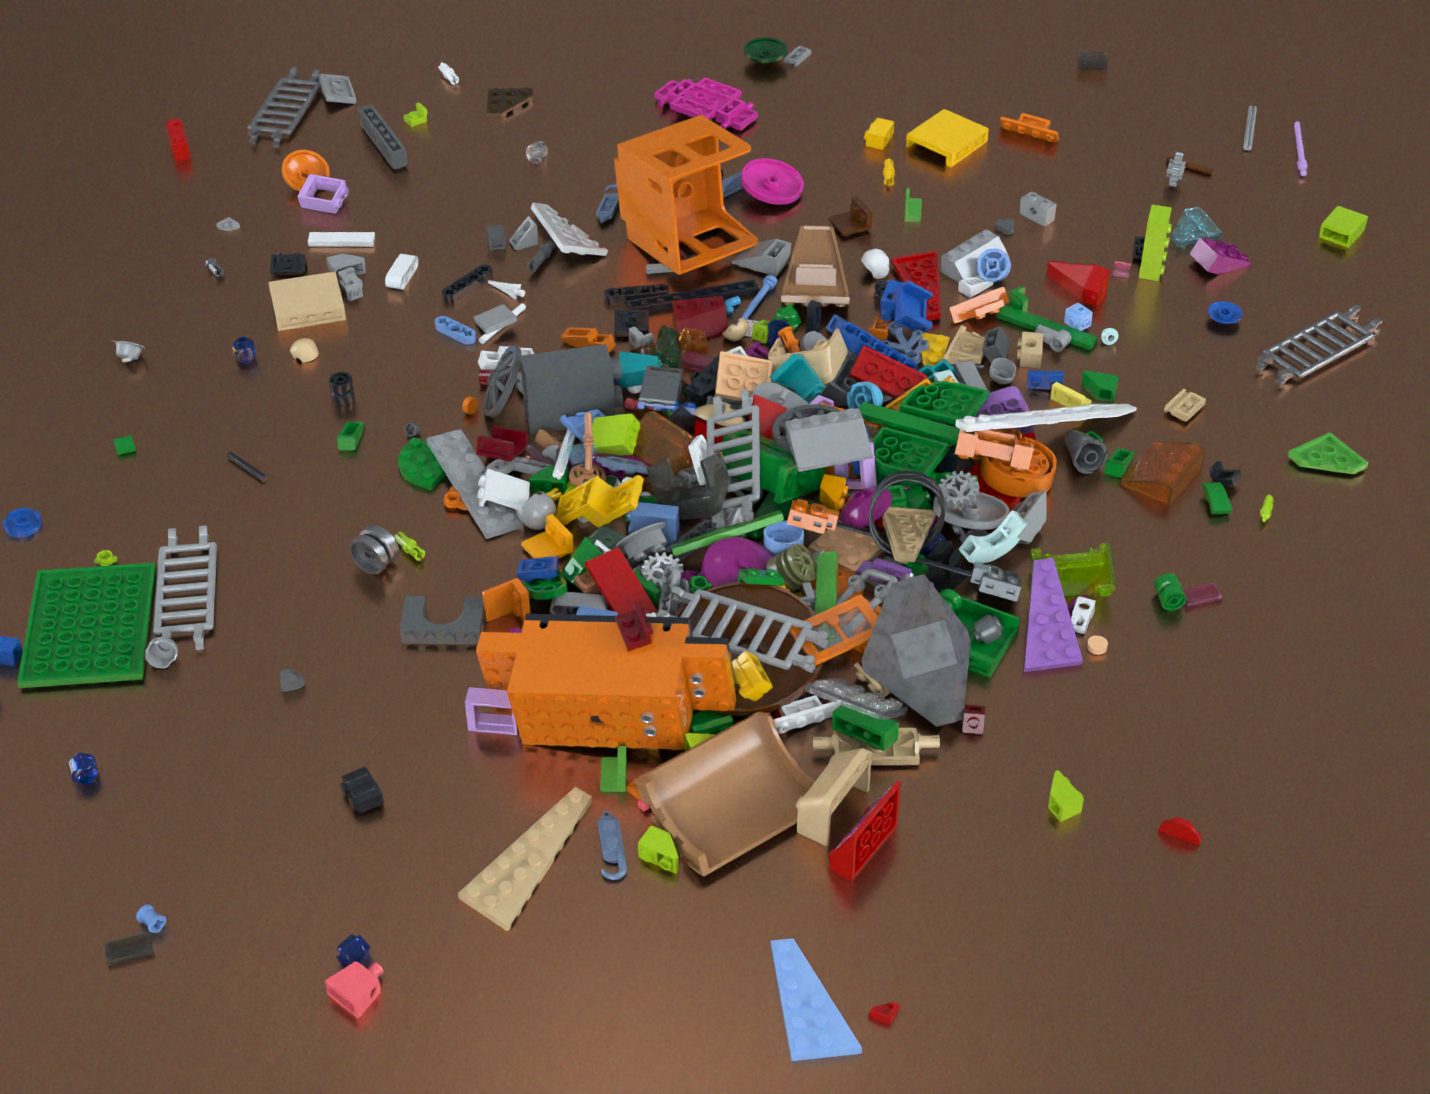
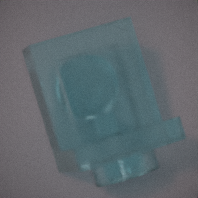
M583 443L567 447L571 465L585 462V446H583ZM595 445L592 446V460L595 458L594 455H597Z

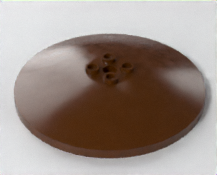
M732 582L705 590L803 621L816 615L812 608L797 595L775 585ZM701 598L690 615L692 632L710 604V600ZM685 603L674 616L680 617L688 604ZM718 604L701 635L711 638L729 606ZM737 609L720 638H728L730 643L747 612ZM755 614L737 646L748 649L766 617ZM773 620L756 652L767 654L784 623ZM820 624L812 628V630L819 632L823 631V628ZM790 632L786 635L774 658L785 661L796 641ZM813 643V645L819 652L825 650V648L819 647L818 645H816V643ZM801 648L798 654L806 656V654ZM731 653L732 662L738 659L740 655ZM760 662L773 685L772 689L764 693L758 701H753L749 698L745 699L739 693L740 686L736 683L738 692L735 710L709 711L731 716H751L759 711L769 713L778 710L782 706L797 700L813 685L822 669L823 663L816 665L813 673H810L802 667L793 664L786 670Z

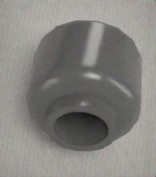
M987 614L974 623L975 631L973 634L978 642L983 641L986 644H990L1002 636L1004 627L996 616L992 617Z

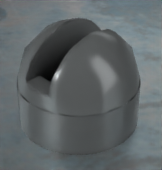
M417 422L407 423L404 427L406 435L413 437L419 434L420 425Z

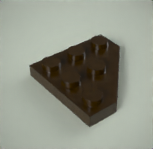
M533 88L488 89L487 118H503L507 116V112H514L522 108V104L533 102Z

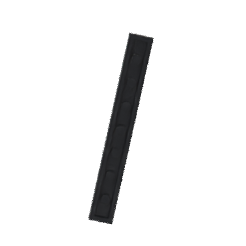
M753 279L626 301L627 310L648 309L649 313L672 309V301L723 296V300L736 296L743 297L758 294L760 288L756 280Z

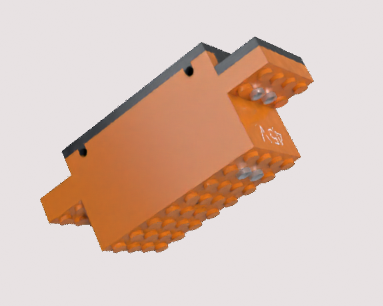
M526 614L521 633L481 632L476 654L487 688L507 690L522 744L610 748L626 746V748L631 749L659 748L685 750V734L690 732L693 710H735L738 691L728 638L693 637L690 618L647 617L645 622H650L653 634L650 635L652 644L627 651L616 624L615 616Z

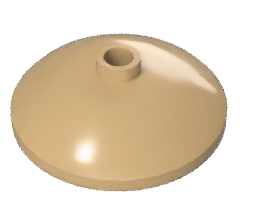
M725 403L724 413L734 411L730 408V404ZM707 404L695 409L694 414L707 420L709 417L714 416L715 407L714 404ZM741 416L717 422L716 424L727 427L746 421Z

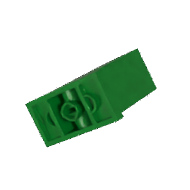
M742 430L725 435L722 442L752 435V432ZM760 435V488L774 493V502L781 504L820 489L825 467L799 472L791 452L780 448L774 440ZM752 443L721 450L720 457L751 450ZM752 457L722 464L719 467V471L722 472L752 464ZM752 472L733 477L743 481L752 479Z

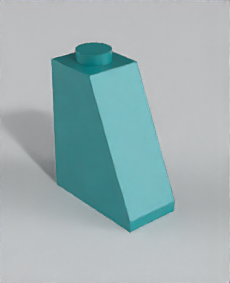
M622 351L619 354L622 379L617 380L621 388L642 385L647 366L664 367V365L660 363L657 356Z

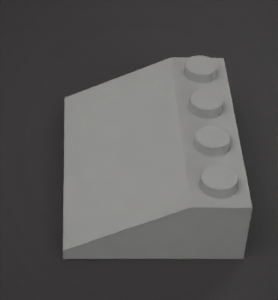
M859 408L785 421L787 441L799 472L873 458L866 427Z

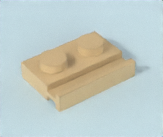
M1183 389L1165 405L1164 411H1169L1171 415L1187 422L1205 405L1206 399L1193 392L1188 393L1186 389Z

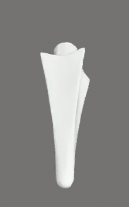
M488 280V284L500 289L514 299L525 295V291L521 290V284Z

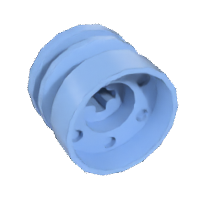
M787 520L766 526L764 529L763 547L774 557L793 544L804 545L803 528L787 524Z

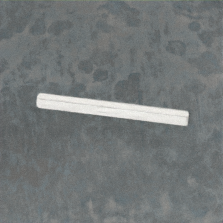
M567 429L552 474L558 480L564 475L576 438L569 429Z

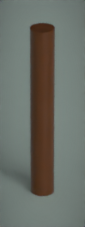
M1168 156L1166 162L1169 163V162H1170V158H1171V159H1174V158ZM1186 161L1185 168L1209 175L1213 172L1211 168Z

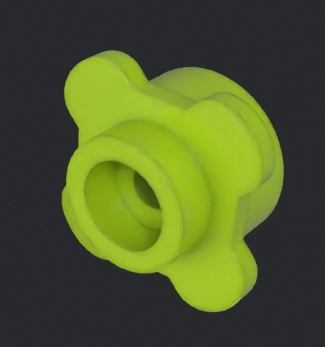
M103 550L97 554L94 563L101 566H110L112 563H116L118 559L116 556H113L111 551Z

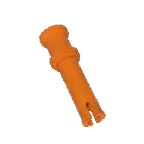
M788 326L781 329L778 335L784 341V348L789 350L790 353L800 352L799 341L792 332L793 328Z

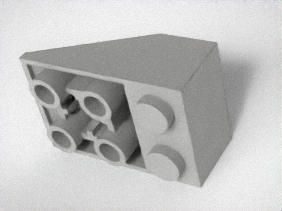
M780 239L758 242L756 246L739 252L732 261V264L777 277L791 259V243Z

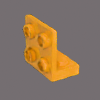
M553 514L546 516L545 532L521 542L522 547L532 558L559 556L561 558L574 552L573 535Z

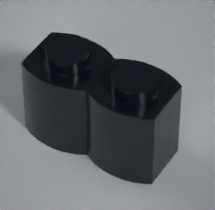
M366 767L341 776L343 783L340 784L343 794L349 796L348 800L352 809H357L361 814L384 804L382 792Z

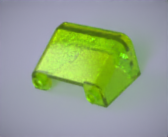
M1100 543L1098 550L1093 551V548H1090L1088 553L1051 556L1050 552H1046V555H1043L1041 548L1031 549L1029 561L1031 574L1034 560L1053 558L1064 597L1109 596L1116 587L1110 543Z

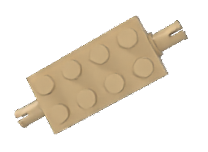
M899 728L898 740L885 751H881L833 730L832 737L813 736V750L832 749L834 755H836L838 752L864 748L872 752L871 765H919V750L921 748H940L939 735L921 736L920 733H917L916 728Z

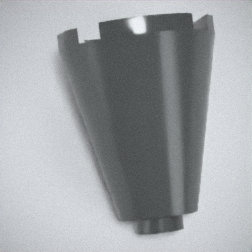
M1078 430L1070 431L1066 435L1065 443L1072 462L1078 471L1083 474L1094 473V470H1100L1104 466L1108 458V451L1103 442Z

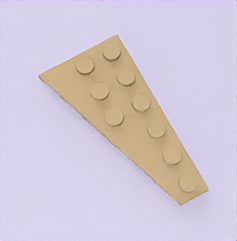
M889 507L881 518L894 559L900 563L915 562L934 523L936 514L933 510Z

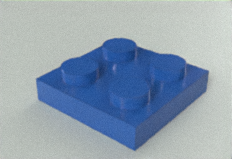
M559 556L520 560L517 578L524 582H530L537 578L549 580L556 577L559 568Z

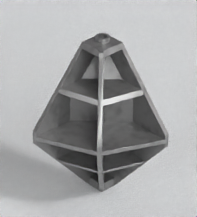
M914 573L904 575L901 581L891 583L861 659L864 672L936 727L964 718L971 643L968 630L924 574L914 576Z

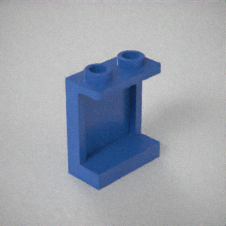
M906 281L898 286L896 289L895 323L911 331L921 330L923 333L932 329V322L926 320V303L928 299L933 297V293L910 281Z

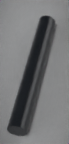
M233 452L227 454L228 459L262 482L267 481V475Z

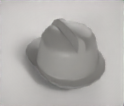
M113 341L116 343V355L125 363L138 360L142 350L145 349V347L139 344Z

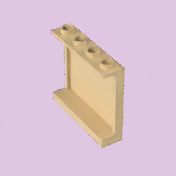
M336 272L268 282L278 331L346 320Z

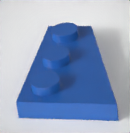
M640 400L637 406L640 409L652 406L655 411H667L670 409L671 413L695 416L694 411L698 407L695 406L696 403L692 402L680 404L678 403L679 400L671 406L662 405L661 402L647 404Z

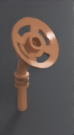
M584 413L585 435L583 437L585 439L583 441L585 443H583V446H585V463L574 466L569 472V480L575 487L583 484V481H588L596 476L599 477V471L602 475L601 479L606 482L604 470L592 464V446H594V443H592L594 441L592 439L594 437L592 434V413ZM575 471H577V479L574 476Z

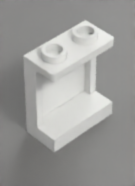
M487 469L485 475H481L478 483L481 486L477 494L479 506L483 507L486 500L515 509V514L519 519V514L523 515L524 512L522 507L529 499L530 482Z

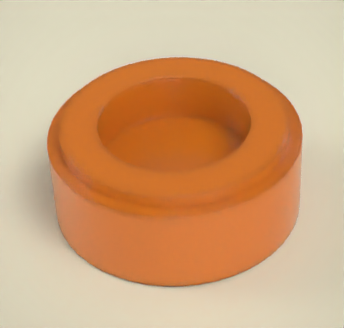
M472 396L466 397L462 404L464 413L474 414L478 409V399Z

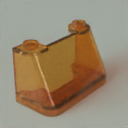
M651 410L639 420L641 423L632 455L652 468H664V474L653 476L656 479H661L662 485L668 488L682 479L678 477V471L694 466L688 446L695 438L657 412Z

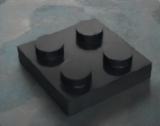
M648 309L614 310L615 336H629V328L634 326L643 335L649 334Z

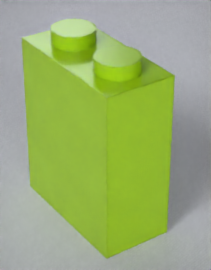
M1337 206L1322 223L1319 237L1350 248L1365 230L1368 216Z
M633 414L594 418L592 425V434L594 435L592 438L594 439L592 442L594 443L592 453L618 456L632 455L641 423Z

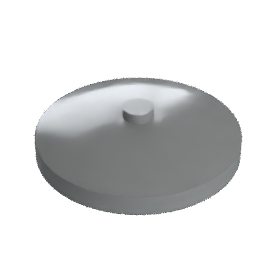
M979 492V495L976 496L977 500H971V506L965 504L963 509L961 506L954 509V505L947 507L945 503L944 521L969 529H995L1009 515L1010 510L998 498ZM936 496L933 511L940 517L941 505Z

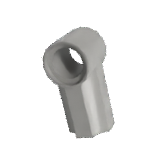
M1039 325L1035 333H1043V342L1049 344L1056 352L1062 351L1071 341V335L1066 330L1058 332Z

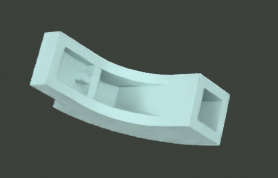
M1011 511L1001 525L989 535L983 537L969 535L959 548V551L971 563L982 564L998 559L1020 541L1017 536L1027 523L1016 511Z

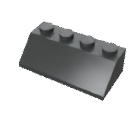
M851 350L848 352L835 378L828 383L821 396L833 400L835 406H848L847 393L850 392V387L853 384L859 382L849 377L859 356Z

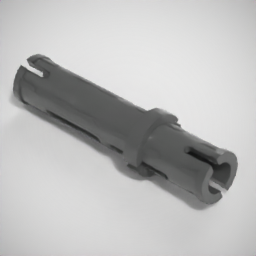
M548 239L539 248V252L527 264L529 271L535 272L542 262L552 254V250L557 246L554 240Z

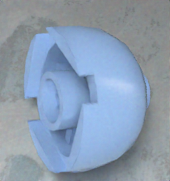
M987 249L981 253L977 260V272L986 281L999 282L1010 273L1011 261L1008 255L1000 249Z

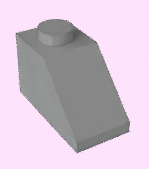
M341 253L326 258L328 272H336L338 281V271L351 267L355 269L356 276L366 273L365 259L363 257Z

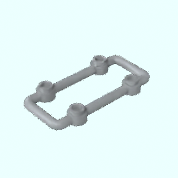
M867 569L860 576L853 575L848 579L849 587L837 599L836 605L847 601L852 594L862 591L865 588V581L872 576L889 582L886 586L878 585L875 588V598L869 603L874 610L880 603H884L891 583L898 582L895 576L879 570ZM860 612L847 627L843 625L840 628L847 638L853 637V632L866 618ZM837 631L835 642L828 644L826 649L844 641Z

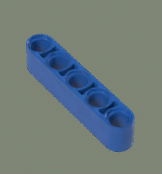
M846 322L839 330L846 347L857 355L860 354L864 345L917 370V365L914 361L853 323Z

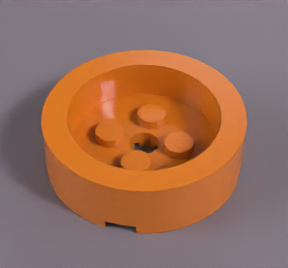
M1028 438V442L1034 444L1029 470L1018 471L1010 466V461L982 456L980 474L983 480L996 491L1013 497L1026 498L1029 493L1047 492L1051 488L1057 468V459L1047 446Z

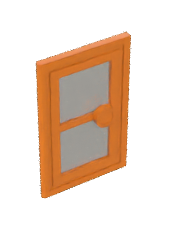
M862 594L804 620L812 624L813 631L827 632L826 640H829V644L825 649L819 647L816 643L805 640L801 648L806 655L815 657L813 664L819 665L868 642L878 615ZM791 626L789 632L795 640H797L802 628Z

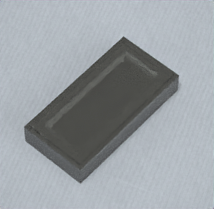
M150 932L104 944L108 966L154 955Z

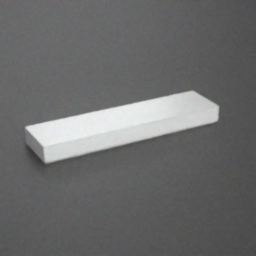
M310 232L308 246L373 247L375 232Z

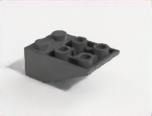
M647 366L639 400L647 404L661 402L665 406L676 404L682 389L683 369Z

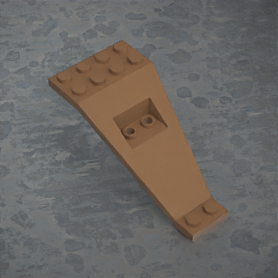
M801 225L782 289L781 302H785V305H795V302L802 303L803 306H808L811 300L821 302V306H829V303H835L838 307H845L846 304H849V291L833 226Z

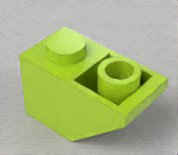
M1057 770L1054 773L1048 809L1062 822L1082 812L1084 798L1081 792L1071 785L1069 779Z
M651 825L638 842V857L646 862L656 864L664 870L677 874L679 871V860L671 834Z

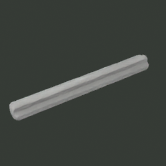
M1252 105L1249 106L1243 145L1245 151H1250L1253 143L1257 107Z

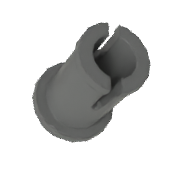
M208 258L206 260V268L211 270L215 277H220L219 274L221 276L224 274L223 268L219 266L215 258Z

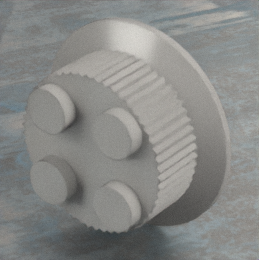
M659 522L639 529L620 540L616 547L624 548L630 561L644 562V560L648 559L649 555L653 553L660 554L666 550L664 546L667 545V541L662 532L666 524L665 522Z

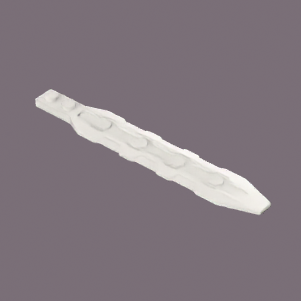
M1088 404L1019 413L982 414L979 417L965 416L964 419H956V427L966 432L1027 427L1029 425L1117 417L1134 412L1137 408L1129 404Z

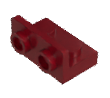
M637 601L633 602V611L615 616L616 624L627 651L652 644L650 635L653 634L651 624L650 622H645L647 619L646 612L643 607H639Z

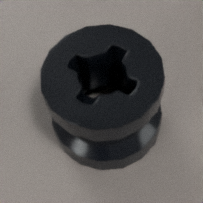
M879 281L875 284L874 298L877 301L881 302L888 282Z

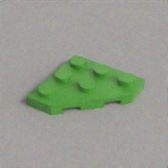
M1330 432L1296 447L1288 453V457L1300 467L1355 474L1366 469L1368 466V462Z

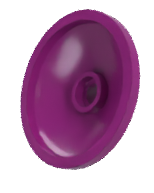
M877 486L861 489L846 501L840 513L842 523L859 528L869 525L870 501ZM887 488L880 494L874 505L873 521L880 518L891 505L892 494Z

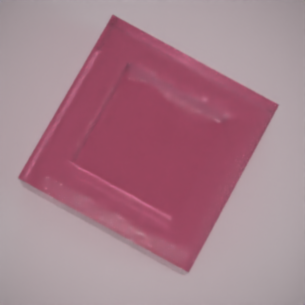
M1115 261L1112 276L1129 278L1131 264Z

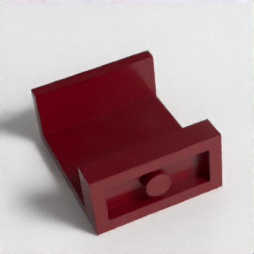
M494 425L492 426V438L482 435L478 436L476 455L511 462L526 450L528 432Z

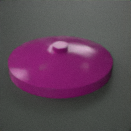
M739 537L724 538L712 544L707 550L702 561V575L707 579L708 583L712 584L711 588L737 582L739 569L755 568L766 570L767 561L773 556L763 546L749 539Z

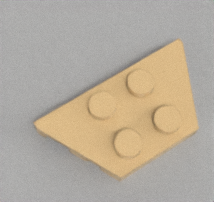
M961 325L943 359L950 365L965 361H973L974 364H980L985 356L982 351L985 337H981L974 331L971 334L966 331L965 326Z

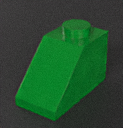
M551 465L530 476V493H548L557 488L559 491L556 494L561 492L563 495L569 482V466H566L564 475L560 480L557 477H553L552 474L555 466Z
M921 485L904 492L907 508L932 510L929 502L932 498L928 490L924 491Z

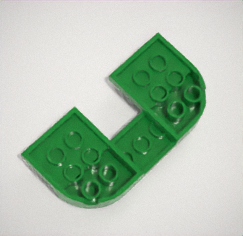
M936 381L926 387L921 385L913 389L899 405V412L935 422L940 421L956 425V419H964L965 416L974 417L988 399L989 391L955 382ZM882 426L872 440L876 471L885 478L895 472L906 470L916 471L929 477L949 451V443L889 426Z

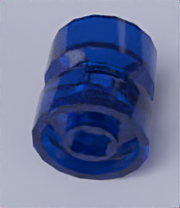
M776 319L769 322L767 346L770 350L777 338H781L783 345H785L778 332L790 326L787 321Z

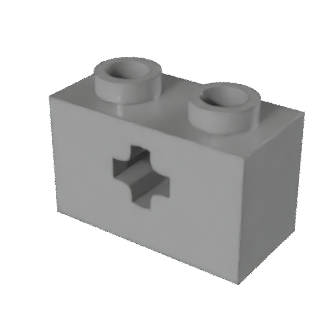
M1031 191L1021 197L1019 214L1045 227L1055 220L1057 204Z

